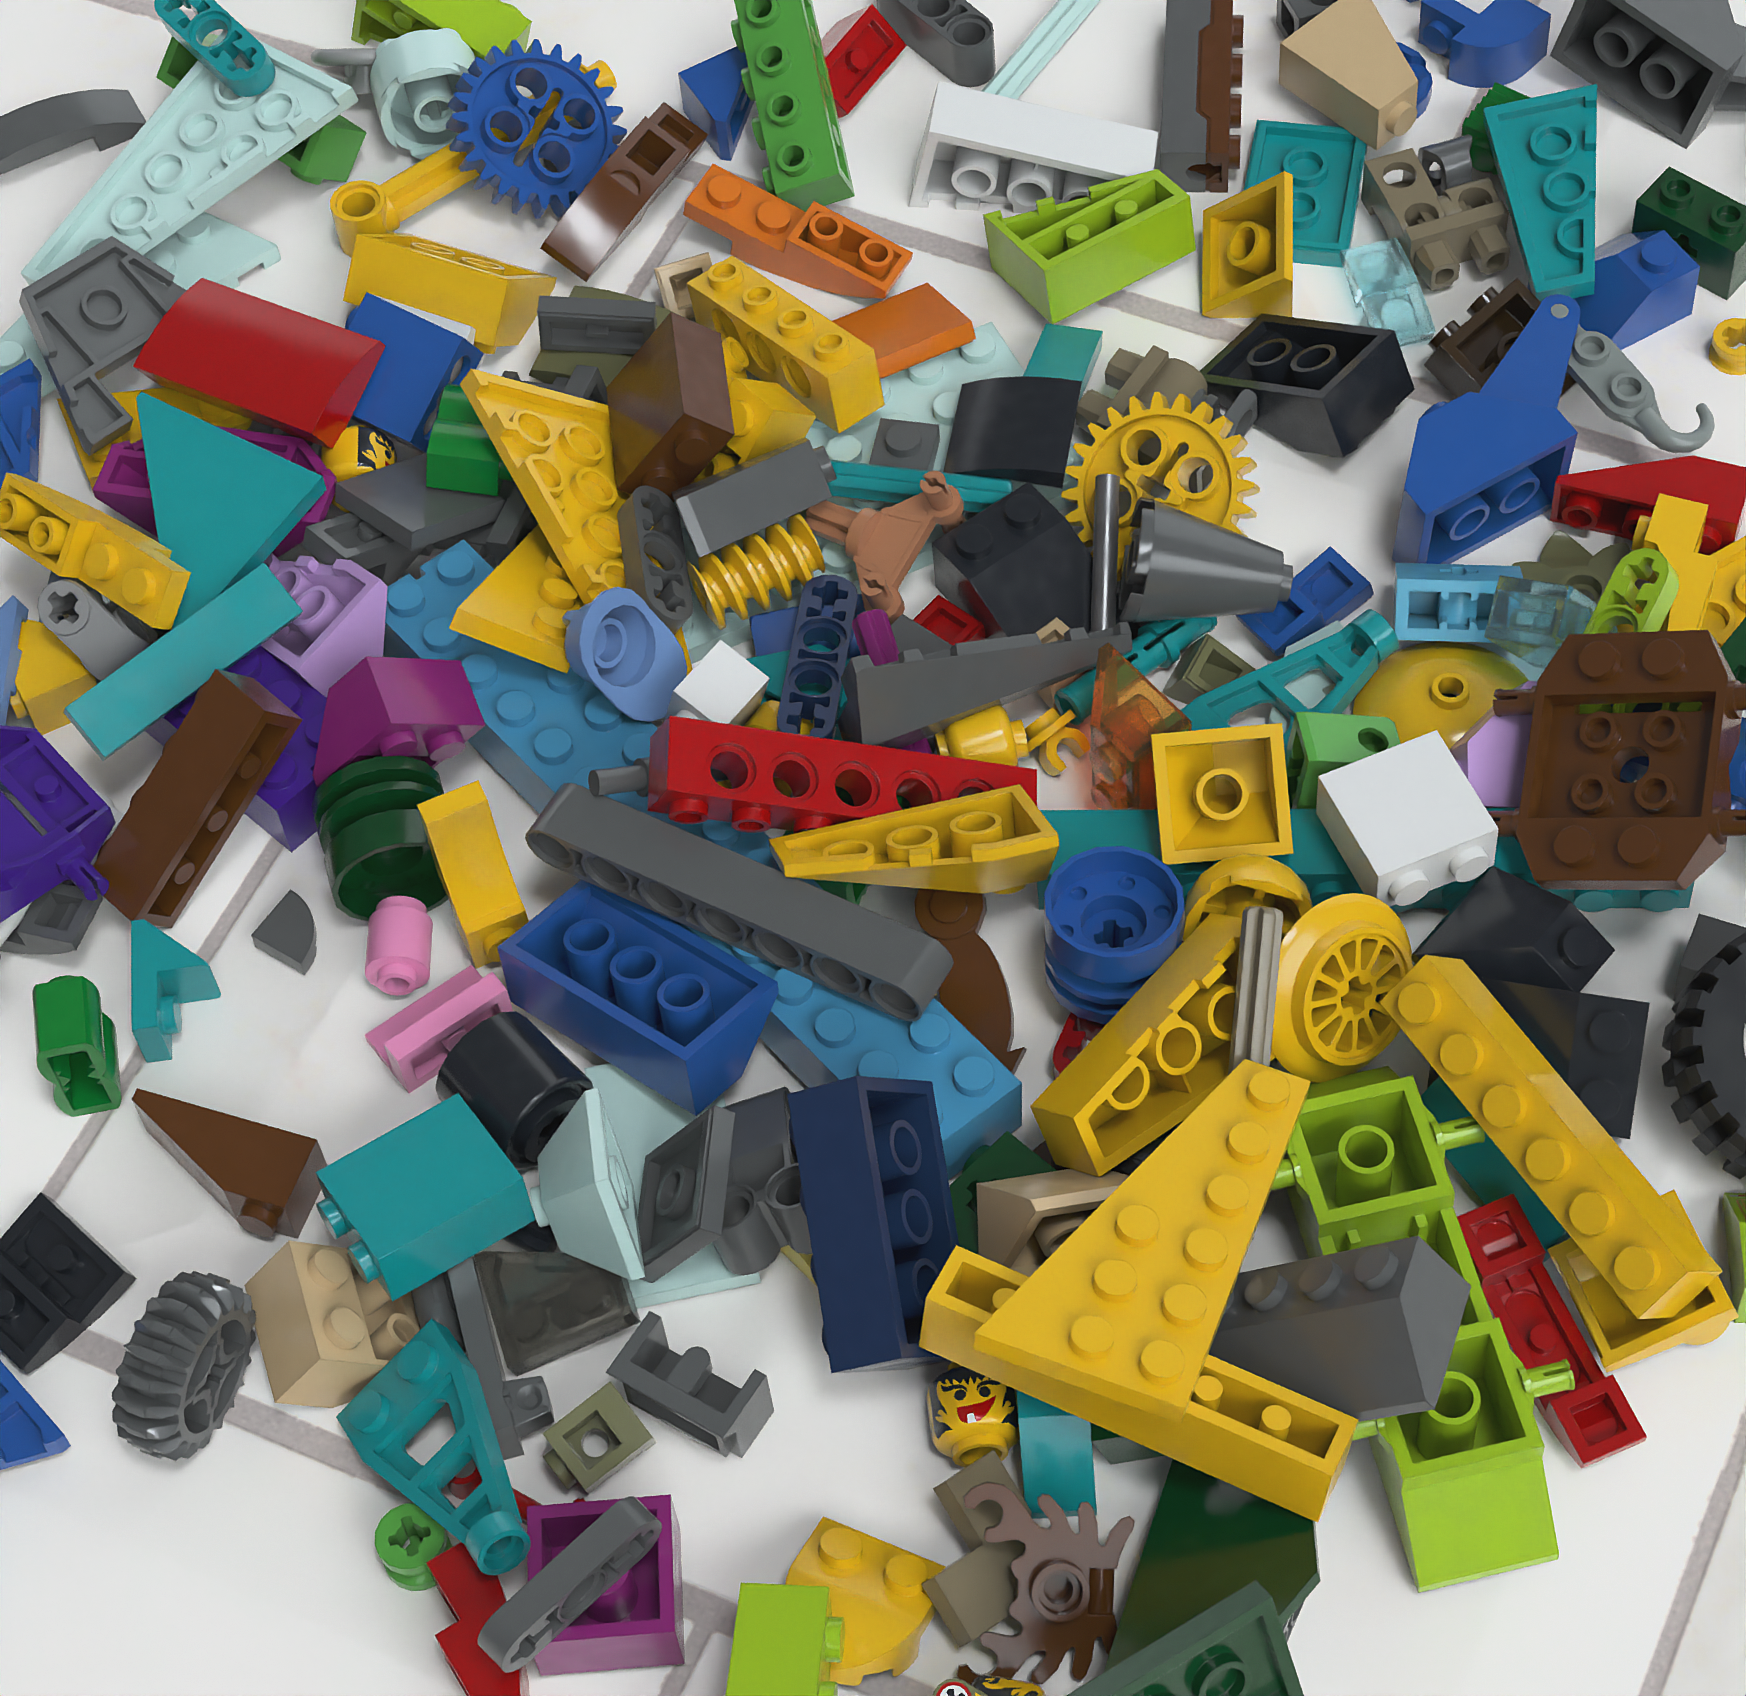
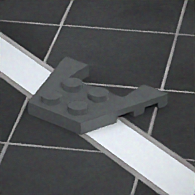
M110 236L22 289L19 299L21 308L82 448L89 456L130 431L133 418L99 380L140 354L143 346L163 316L187 291L173 282L175 275L113 236Z

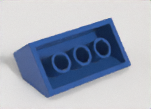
M582 879L497 947L510 1002L695 1116L701 1113L742 1077L779 993L777 981L657 912Z

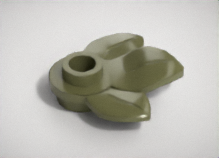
M1557 530L1545 544L1540 562L1522 561L1513 563L1512 566H1520L1524 579L1525 598L1537 604L1550 607L1558 621L1566 626L1575 628L1590 620L1616 566L1631 550L1627 543L1621 542L1603 548L1592 556L1590 552L1564 531Z

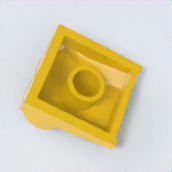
M1673 1189L1661 1195L1662 1199L1702 1245L1675 1190ZM1572 1238L1547 1249L1571 1295L1607 1373L1681 1343L1702 1345L1712 1342L1724 1333L1730 1321L1739 1317L1719 1276H1717L1673 1318L1637 1319Z

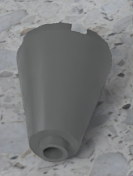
M1140 497L1136 502L1130 527L1140 528V534H1134L1130 545L1125 546L1118 609L1123 610L1119 617L1120 621L1134 623L1272 613L1278 601H1288L1293 581V565L1284 564L1283 551L1156 500Z

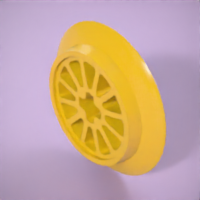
M1358 893L1331 897L1306 912L1292 926L1282 940L1271 1050L1280 1064L1291 1074L1311 1082L1322 1083L1356 1073L1373 1061L1400 1031L1401 1028L1381 1005L1380 1001L1413 968L1412 950L1404 925L1387 904L1373 896ZM1380 994L1379 1001L1376 1002V996ZM1370 1010L1373 1012L1371 1017L1369 1016Z

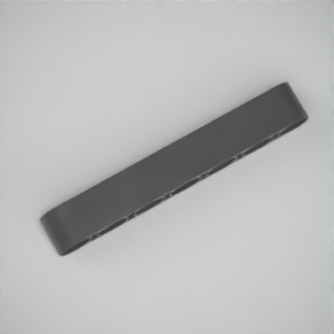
M564 783L559 787L525 836L527 845L532 852L543 862L904 1021H917L922 1017L954 964L952 955L941 943L920 931L799 879L785 877L783 872L604 795L594 796L590 789L574 783Z

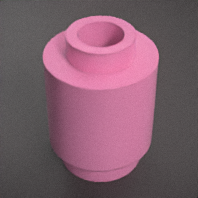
M408 896L387 897L377 904L376 911L369 918L365 976L371 984L386 994L406 995L424 986L429 980L433 922L427 914L426 906L421 901Z

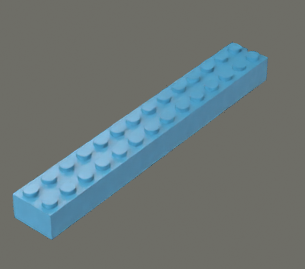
M464 539L419 567L421 573L419 579L416 580L408 573L388 586L383 656L461 661L486 725L472 736L468 742L539 814L564 783H574L589 789L588 776L591 770L631 766L637 758L650 756V737L658 728L652 722L632 720L619 711L595 685L583 680L571 667L566 674L449 629L457 608L494 570ZM636 791L604 795L782 872L770 852L768 839L771 838L765 832H741L733 829L730 822L709 819L698 824L677 823L669 819V814L647 811L648 796L641 797ZM796 878L822 889L813 879ZM670 919L778 982L779 993L759 1038L808 1088L854 1076L932 1081L948 1180L962 1171L967 1159L980 1146L985 1144L991 1146L1006 1131L1013 1133L1022 1126V1082L935 998L932 999L919 1020L904 1021Z

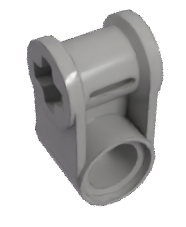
M78 578L51 582L43 588L38 597L37 609L43 624L74 652L85 668L100 681L160 639L154 628ZM64 616L65 619L59 620L58 617Z

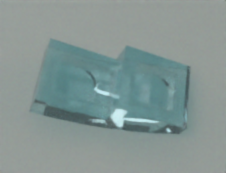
M1397 238L1340 252L1339 256L1355 307L1362 306L1368 327L1394 330L1400 347L1433 338L1436 330L1412 266Z

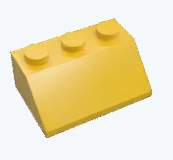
M410 233L357 234L343 301L359 306L366 292L472 326L476 329L474 346L483 353L495 354L496 347L519 345L537 316L539 295L550 296L555 288L557 277Z

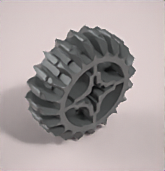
M196 1271L192 1273L180 1272L173 1281L167 1280L160 1287L157 1298L152 1297L147 1301L146 1312L142 1319L134 1322L135 1331L130 1342L123 1345L126 1352L122 1364L116 1369L119 1379L118 1384L112 1391V1400L116 1403L112 1411V1420L117 1424L118 1436L127 1440V1443H130L132 1446L139 1448L140 1452L159 1459L162 1457L174 1461L181 1457L189 1459L197 1452L198 1448L203 1449L210 1442L213 1430L222 1428L225 1414L229 1408H234V1398L241 1386L245 1385L243 1376L246 1367L252 1362L249 1352L250 1347L256 1340L255 1331L252 1330L256 1322V1313L252 1309L251 1296L244 1293L242 1288L229 1284L230 1280L212 1273L205 1275Z

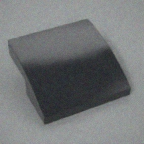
M1016 376L984 379L962 384L943 472L1009 479L1062 489L1082 381L1051 377Z
M42 1192L36 1196L0 1238V1350L22 1371L28 1374L66 1348L99 1319L137 1279L54 1199Z

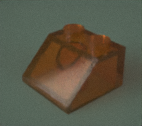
M1108 642L1099 648L1090 719L1091 752L1089 753V759L1092 764V788L1090 794L1098 810H1157L1150 735L1192 731V721Z

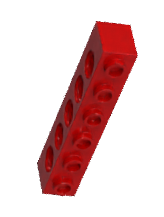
M670 715L650 737L647 811L669 814L670 820L681 824H698L709 819L730 822L733 829L741 832L757 833L774 828L794 831L793 834L903 810L897 801L896 795L907 799L912 807H918L1020 784L1037 806V769ZM710 768L723 772L730 780L732 789L719 785L712 777ZM773 777L785 781L790 786L793 797L783 795L776 788ZM835 786L845 789L851 795L854 806L844 803L838 797Z

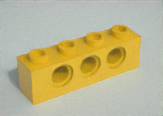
M730 256L724 261L715 263L709 270L687 282L696 323L721 333V336L725 339L727 337L736 339L748 356L749 365L745 368L747 371L762 381L779 383L817 415L816 418L838 434L885 405L874 349L739 259Z

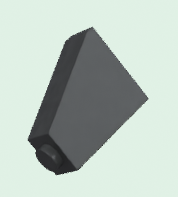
M804 437L671 493L698 557H702L831 498L832 495L827 483L836 480L837 477L824 446L813 449L810 440Z

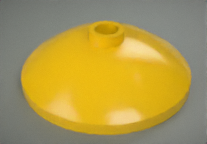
M1425 642L1392 653L1379 663L1377 671L1356 695L1353 715L1389 718L1395 722L1401 744L1437 730L1448 749H1450L1493 706V700L1496 699L1493 695L1496 689H1514L1529 680L1509 660L1486 648L1464 642ZM1442 694H1453L1456 697H1446Z

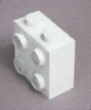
M1437 730L1318 776L1316 814L1365 895L1373 896L1389 907L1395 904L1405 906L1420 900L1428 891L1453 881L1466 882L1475 879L1484 873L1488 867L1494 865L1499 829Z

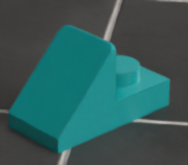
M145 919L132 920V1032L147 1063L172 1060V1034L181 1033L182 1031L180 1004L217 999L221 997V992L213 972L206 961Z

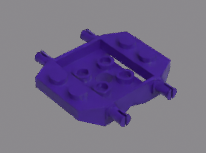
M0 725V923L66 879L71 880L82 891L87 900L94 901L99 899L95 889L103 896L109 888V881L93 867L91 862L116 824L110 807L36 728Z

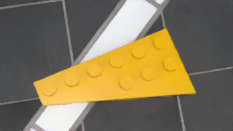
M471 368L461 381L460 386L583 604L591 603L601 592L613 587L627 588L617 513L630 497V494L617 489L608 405ZM646 554L656 566L664 569L655 558ZM681 627L674 636L683 648L688 675L693 668Z
M1244 1059L974 1333L972 1350L1182 1424L1306 1101L1311 1081Z

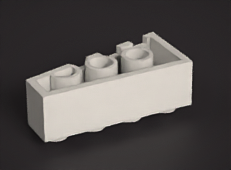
M938 81L917 157L909 207L929 208L930 200L956 201V210L979 211L980 203L1013 204V213H1026L1037 210L1036 200L1053 196L1055 205L1084 198L1089 196L1088 187L1154 170L1159 132Z

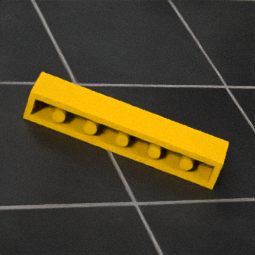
M1424 955L1381 999V1005L1637 1319L1673 1318L1723 1271L1464 960Z
M955 1246L925 1299L919 1347L1310 1520L1319 1522L1345 1465L1359 1419L1209 1354L1182 1424H1178L972 1350L974 1333L1029 1277L962 1247Z

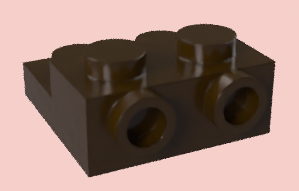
M1518 278L1500 293L1491 286L1467 309L1466 312L1471 316L1467 322L1460 326L1455 320H1452L1432 338L1428 345L1434 353L1424 366L1455 398L1467 392L1479 393L1526 327L1541 302ZM1566 372L1560 399L1578 384L1568 372Z

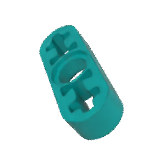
M155 0V11L167 31L234 94L241 97L255 96L264 92L272 84L275 78V66L264 46L215 0ZM183 5L188 9L192 8L196 16L190 21L188 16L178 8ZM219 29L228 31L226 37L219 44L214 46L202 45L204 38L210 32ZM239 55L251 69L246 71L241 67L237 68L233 60Z

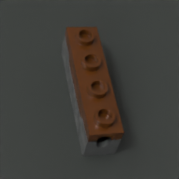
M1167 0L1160 171L1185 192H1205L1207 190L1210 193H1228L1229 169H1240L1241 135H1230V128H1241L1242 94H1231V88H1242L1243 54H1232V48H1243L1244 15H1233V0Z

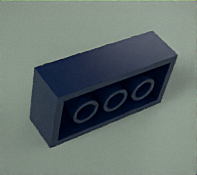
M854 1076L787 1094L791 1116L789 1120V1134L796 1147L801 1179L800 1203L807 1217L812 1249L811 1273L818 1287L823 1318L822 1343L829 1356L831 1373L908 1370L950 1361L919 1347L925 1299L955 1246H959L932 1081Z

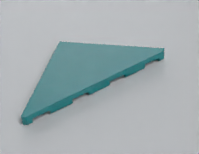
M141 392L136 397L158 541L161 545L172 551L169 559L191 572L172 626L173 629L260 566L327 489L323 476Z

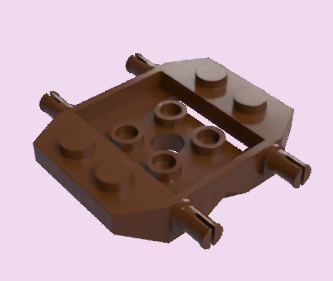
M1708 630L1568 634L1537 680V686H1533L1531 689L1495 690L1493 696L1496 699L1493 700V710L1496 716L1532 715L1520 807H1517L1514 811H1488L1499 829L1498 837H1515L1520 843L1533 878L1543 889L1686 890L1726 852L1727 836H1746V809H1731L1729 765L1739 743L1743 710H1746V683L1741 684L1740 681L1736 680L1716 639ZM1702 702L1701 711L1672 712L1669 710H1659L1656 712L1635 713L1598 711L1579 714L1580 705ZM1639 756L1649 757L1648 770L1641 779L1632 783L1620 782V772L1627 761Z

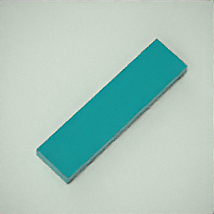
M262 563L65 707L63 713L100 759L105 761L197 693L200 687L209 680L215 669L228 670L297 619L303 610L267 565Z

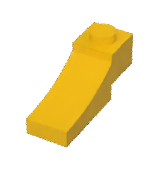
M1659 493L1652 517L1644 515L1639 517L1631 551L1641 548L1655 549L1664 555L1678 574L1679 589L1662 624L1663 631L1701 630L1711 598L1719 559L1698 553L1702 543L1709 505ZM1653 572L1648 579L1642 580L1650 581L1651 584H1654L1658 577Z
M479 780L417 804L439 878L448 895L458 931L476 969L491 962H501L497 947L529 922L507 863L488 799Z

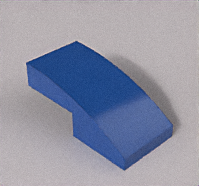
M1330 546L1293 578L1287 602L1278 601L1272 613L1236 615V618L1275 656L1285 654L1286 647L1337 620L1339 622L1370 599L1374 592L1371 583Z

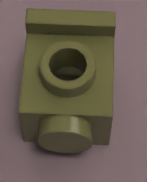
M611 1381L542 1433L553 1447L543 1455V1458L562 1484L569 1490L579 1482L588 1493H591L639 1454L657 1443ZM593 1431L604 1432L609 1439L607 1451L599 1457L588 1456L583 1448L585 1437Z

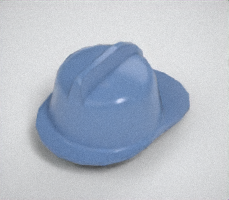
M613 587L601 592L591 603L585 604L579 610L567 611L561 619L567 627L564 647L565 656L571 669L583 680L595 685L619 711L632 720L652 722L664 718L673 690L687 676V665L683 648L671 630L648 607L645 601L632 589Z

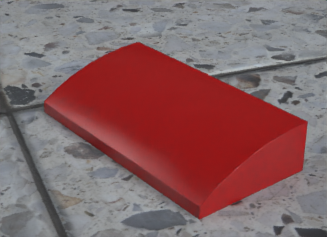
M201 278L163 316L143 346L133 367L158 385L320 446L333 449L342 432L346 429L386 346L381 341Z

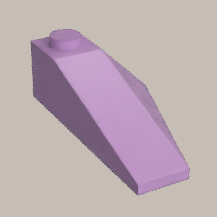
M273 553L268 556L263 563L267 565L303 612L297 619L261 646L327 698L329 688L366 656L383 657L388 586L380 578L352 560L336 559L333 565L319 564L313 556L299 555L296 562L279 560Z

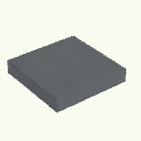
M427 453L338 482L335 489L336 503L411 551L495 522L505 505L506 499L500 495L492 496L426 487Z
M714 1105L645 1156L638 1210V1226L645 1277L639 1279L654 1283L722 1235L735 1112Z

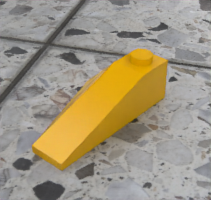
M1020 784L768 839L770 852L785 877L982 894L989 892L1011 894L1024 889L1029 883L1047 880L1059 849L1058 833Z

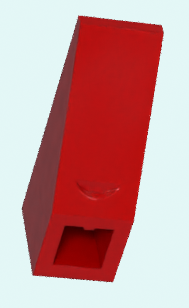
M1692 455L1559 475L1554 487L1550 521L1566 524L1579 530H1592L1633 541L1640 515L1652 517L1659 493L1709 505L1702 543L1698 552L1709 556L1737 541L1746 510V467Z

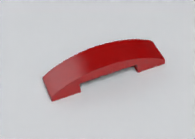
M1514 1193L1457 1216L1492 1318L1499 1317L1512 1352L1523 1363L1525 1369L1559 1362L1563 1359H1567L1570 1364L1569 1370H1572L1575 1381L1574 1390H1565L1534 1398V1403L1569 1455L1582 1469L1645 1442L1647 1435L1614 1375L1604 1376L1544 1267L1543 1260L1546 1251Z

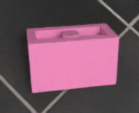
M470 965L366 1033L365 1038L406 1091L411 1093L438 1075L448 1053L465 1034L482 1021L501 1012H512L513 1009L508 991L496 975L491 972L482 977L474 966Z

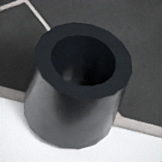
M517 1011L496 1014L482 1021L465 1034L448 1053L438 1072L435 1086L441 1102L459 1093L517 1170L533 1168L538 1165L537 1157L581 1095L586 1090L594 1089L592 1081L527 1017Z

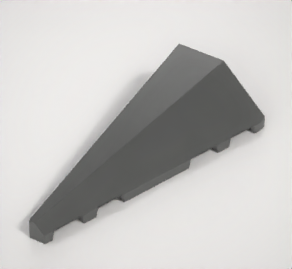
M1127 621L1120 622L1112 628L1086 633L1084 627L1069 629L1064 633V639L1042 644L1037 633L956 643L949 649L924 655L921 654L919 648L903 650L898 654L899 661L874 666L869 655L853 657L841 676V682L848 701L837 721L842 740L901 749L944 731L947 726L958 720L995 705L1003 706L1131 652L1132 633Z

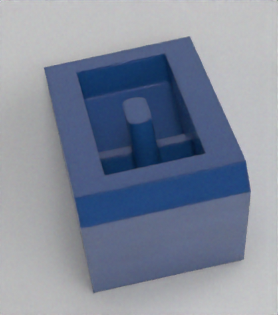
M737 46L678 73L685 115L692 123L708 134L706 142L720 160L731 161L754 104V101L752 102L746 93L741 76V69L748 67L745 52L741 53Z

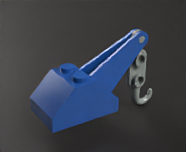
M1562 294L1550 295L1541 301L1526 327L1479 393L1467 392L1449 403L1445 401L1438 402L1427 409L1418 419L1403 491L1392 559L1395 563L1451 564L1552 509L1557 476L1569 473L1578 435L1575 428L1557 409L1566 372L1571 375L1607 417L1639 431L1649 442L1661 450L1672 453H1689L1702 448L1711 439L1715 428L1713 414L1706 404L1700 403L1696 406V412L1700 419V425L1696 430L1690 433H1680L1672 430L1661 417L1652 385L1617 345L1602 333L1586 331L1580 326L1581 310L1573 298Z

